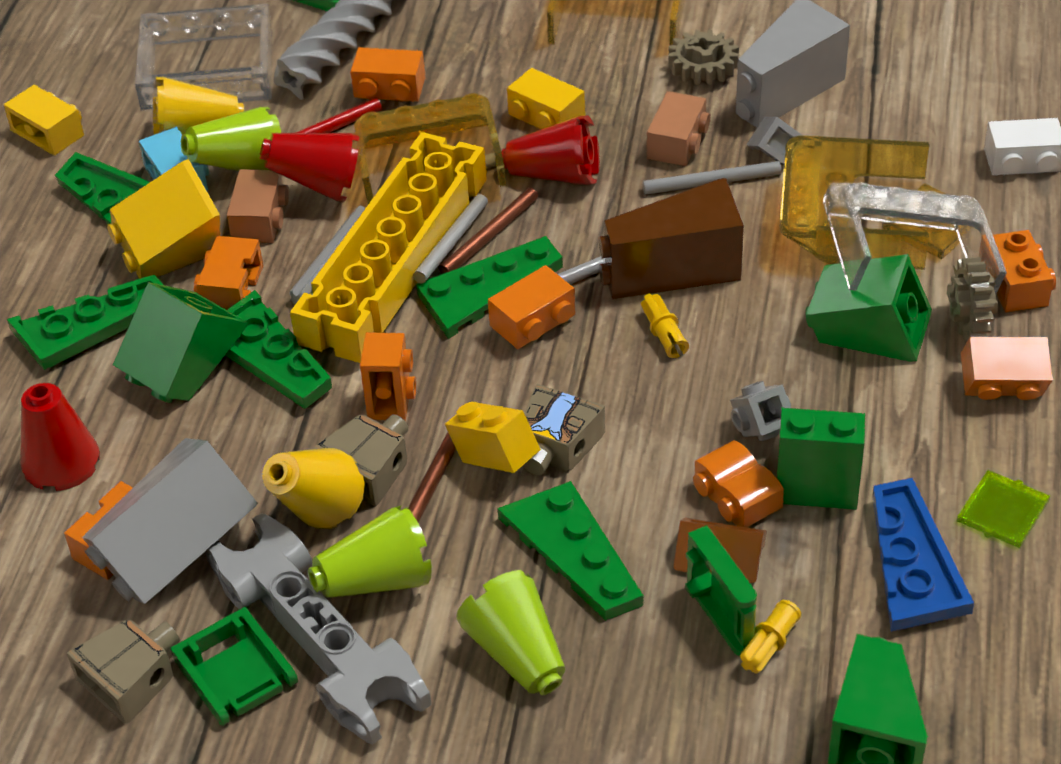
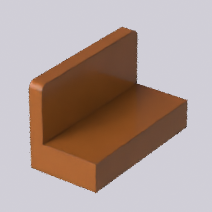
M686 517L680 520L674 559L675 570L687 572L686 552H688V533L707 525L749 583L756 582L761 550L765 546L767 530Z

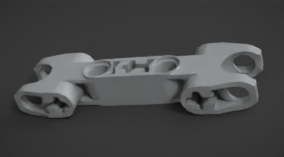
M261 513L252 518L256 527L255 533L259 538V543L254 548L246 551H232L222 543L215 542L205 551L207 560L218 577L225 595L238 609H241L260 599L277 618L279 623L324 673L329 676L318 683L316 689L325 707L343 727L352 731L367 743L374 744L382 738L379 732L380 724L372 710L378 703L388 699L401 700L410 705L414 710L421 712L431 706L428 688L414 667L409 654L394 639L388 638L372 649L320 592H315L310 581L302 574L312 567V558L305 545L290 528L279 523L269 515Z

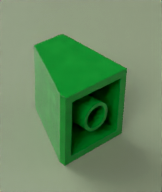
M908 254L824 265L819 281L815 284V292L811 303L806 309V321L808 326L813 328L819 343L913 362L918 359L932 314V308Z
M148 282L113 362V366L126 373L124 378L127 381L151 388L150 394L167 403H172L173 399L190 401L243 333L248 322L196 292Z
M782 408L777 479L784 488L783 504L857 510L865 445V413Z
M857 634L832 720L828 764H923L928 735L902 644L890 642L880 637Z

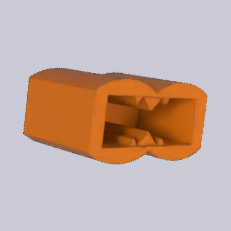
M733 440L695 460L693 482L697 491L703 497L708 496L713 502L717 503L718 509L726 521H732L737 526L748 527L783 508L784 488L770 470L758 464L750 451L738 441Z

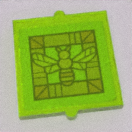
M987 470L958 514L957 522L983 532L986 538L994 537L1021 548L1049 503L1050 495L1023 485L1022 480L1014 481Z

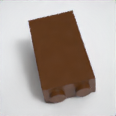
M718 179L604 220V236L599 237V249L602 259L605 258V263L599 264L601 283L603 286H609L612 299L741 280L744 225L727 179Z

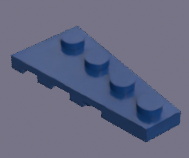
M913 478L874 485L872 498L890 630L896 631L972 614L974 601Z

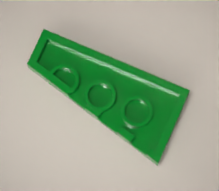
M77 152L55 174L60 186L108 224H111L110 209L150 183L147 180Z
M547 236L428 279L423 284L418 283L416 284L417 295L443 333L450 339L458 334V327L468 321L474 324L485 317L484 311L488 309V299L545 265L554 272H557L563 268V257Z
M155 275L147 276L108 288V294L96 297L89 296L88 294L75 298L76 304L57 310L54 309L53 305L38 309V316L21 320L20 315L7 319L8 325L12 333L42 369L46 370L129 328L148 282L159 285L163 284Z
M256 290L227 310L245 320L248 324L225 356L304 409L332 389L331 377L307 349L300 347L295 335L281 325L276 313L262 303V298Z
M571 481L497 508L498 519L506 527L511 526L519 533L520 540L529 549L535 548L545 558L546 565L556 574L560 572L571 583V589L605 621L644 606V595Z

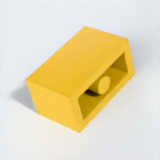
M530 68L507 87L508 114L539 129L585 115L584 90L534 68Z
M32 85L3 104L11 131L54 156L84 136L80 111L74 105L62 101L53 93L46 92L36 85Z
M468 402L459 407L456 412L457 414L445 423L463 463L515 473L541 450L523 410Z

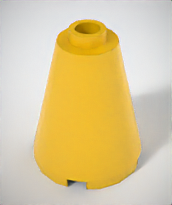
M155 77L154 88H157V97H153V134L177 127L181 134L184 135L189 127L244 111V103H238L237 96L166 77Z
M334 448L277 453L267 460L262 472L265 487L300 520L315 528L332 529L337 527V524L346 518L350 519L357 512L363 500L365 485L363 475L359 473L358 467L355 464L357 462L354 458Z

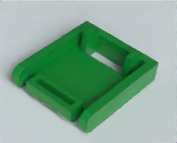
M706 525L688 533V552H686L687 583L685 584V589L692 598L695 597L731 650L737 656H740L754 637L757 593Z
M246 607L170 647L174 662L221 726L230 722L228 710L231 709L234 715L239 717L283 692L281 680L284 679L289 687L298 683V677L292 666ZM233 635L239 641L203 662L202 652Z

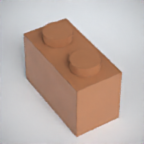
M667 91L647 131V159L687 166L691 155L698 153L701 134L707 133L709 129L711 114L706 113V98Z
M239 169L227 212L231 237L259 239V243H274L277 229H282L283 226L282 207L287 206L289 202L288 185H283L282 175L271 170Z

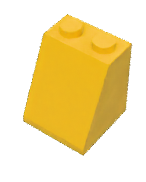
M189 159L180 162L110 209L111 224L107 225L113 243L115 245L121 244L125 251L122 253L128 271L130 273L136 272L139 279L151 275L159 277L204 259L206 251L211 250L216 237L220 236V214Z

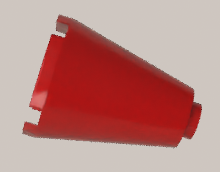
M589 115L577 116L508 141L506 148H503L501 151L503 168L508 169L509 173L513 176L581 185L596 184L597 180L592 178V175L599 174L600 154L597 135L590 136L588 128L594 126L592 119Z
M272 133L270 140L263 139L259 159L265 160V168L332 200L344 203L347 196H342L341 193L343 187L351 188L359 149L352 148V141H359V135L353 133Z
M51 383L35 384L28 388L21 397L20 465L26 481L35 488L44 490L43 486H55L56 491L67 490L82 484L96 470L95 464L97 459L100 460L98 444L59 387Z

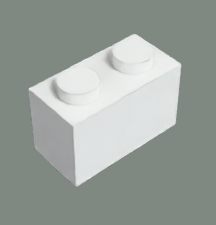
M1058 118L988 122L984 150L992 175L1061 172V126Z

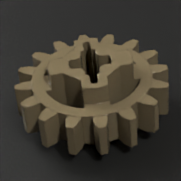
M695 30L694 35L685 32L683 33V40L674 38L673 45L668 47V68L673 69L674 76L682 74V81L684 82L694 79L695 85H698L700 82L712 85L713 79L723 82L725 81V75L733 76L734 69H738L739 46L734 45L733 38L724 40L725 33H720L716 36L713 35L712 30L707 32Z
M981 257L957 259V265L953 266L955 276H951L952 283L947 285L951 320L955 324H959V334L963 335L964 340H968L969 337H987V333H991L990 322L994 321L993 314H997L998 302L994 290L995 281L989 272H985L986 263L981 262Z

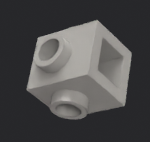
M760 381L741 388L743 395L730 400L733 407L731 417L736 429L742 433L743 437L757 436L759 441L768 440L780 435L782 408H791L790 400L783 385L765 386L764 382Z

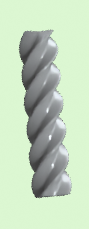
M339 0L335 7L327 11L317 24L309 28L299 41L291 45L282 54L281 58L277 60L274 74L275 85L290 89L302 100L305 84H320L322 82L321 71L323 66L340 65L339 53L341 49H357L356 38L358 32H374L375 16L381 14L390 16L392 14V0Z

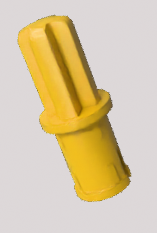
M646 294L644 296L645 300L641 302V308L650 322L651 333L659 338L669 358L680 357L674 347L675 344L679 346L684 355L689 349V343L678 327L679 321L677 316L669 312L659 294Z
M789 600L778 601L766 621L758 623L755 627L753 639L740 655L742 660L741 666L745 670H751L754 673L761 672L775 651H780L785 647L786 636L796 622L801 619V611L793 602Z

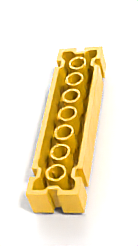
M424 132L420 133L409 148L410 159L405 157L401 159L311 282L313 295L303 293L290 311L293 334L300 346L320 352L332 347L334 348L335 356L358 363L361 362L365 333L384 332L417 283L413 278V273L469 205V197H475L486 182L484 147L460 141L456 146L447 145V139Z

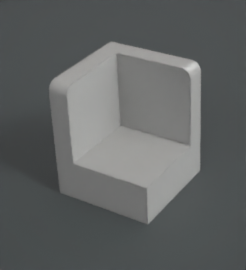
M764 117L748 141L747 146L751 149H759L773 160L779 161L781 165H786L804 136L778 117Z

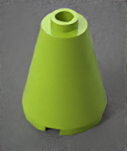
M257 107L189 127L181 137V151L193 163L239 171V169L269 170L265 168V160L259 159L263 139L270 140L272 133L282 132L277 116L275 114L269 115L268 111L270 108Z
M396 506L313 557L312 567L308 568V577L315 592L321 591L326 598L422 587L429 584L431 580L432 565L431 559L426 561L422 559L420 548L427 546V543L417 520L409 509L401 510V506Z
M523 570L504 573L483 584L482 586L486 593L476 601L472 595L464 600L457 610L456 616L461 628L524 689L532 694L539 692L540 695H546L561 685L563 682L561 677L566 669L535 582L529 574L526 576Z

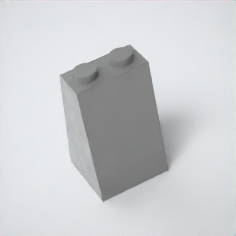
M796 0L738 59L736 114L758 128L764 117L779 118L845 80L850 25L810 0Z
M185 438L82 537L90 546L85 550V553L99 569L102 570L107 566L116 579L112 582V585L127 601L134 598L146 604L255 508L258 502L208 441Z

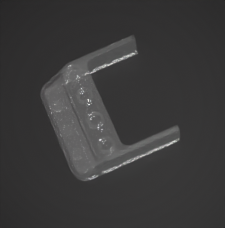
M834 182L828 186L823 198V204L849 290H857L872 257L860 219L956 230L965 257H981V262L986 263L985 272H989L995 281L994 290L996 295L1007 271L983 208L975 198L967 195L956 196L940 194L934 191L924 192L903 189L901 187L876 186L863 182Z

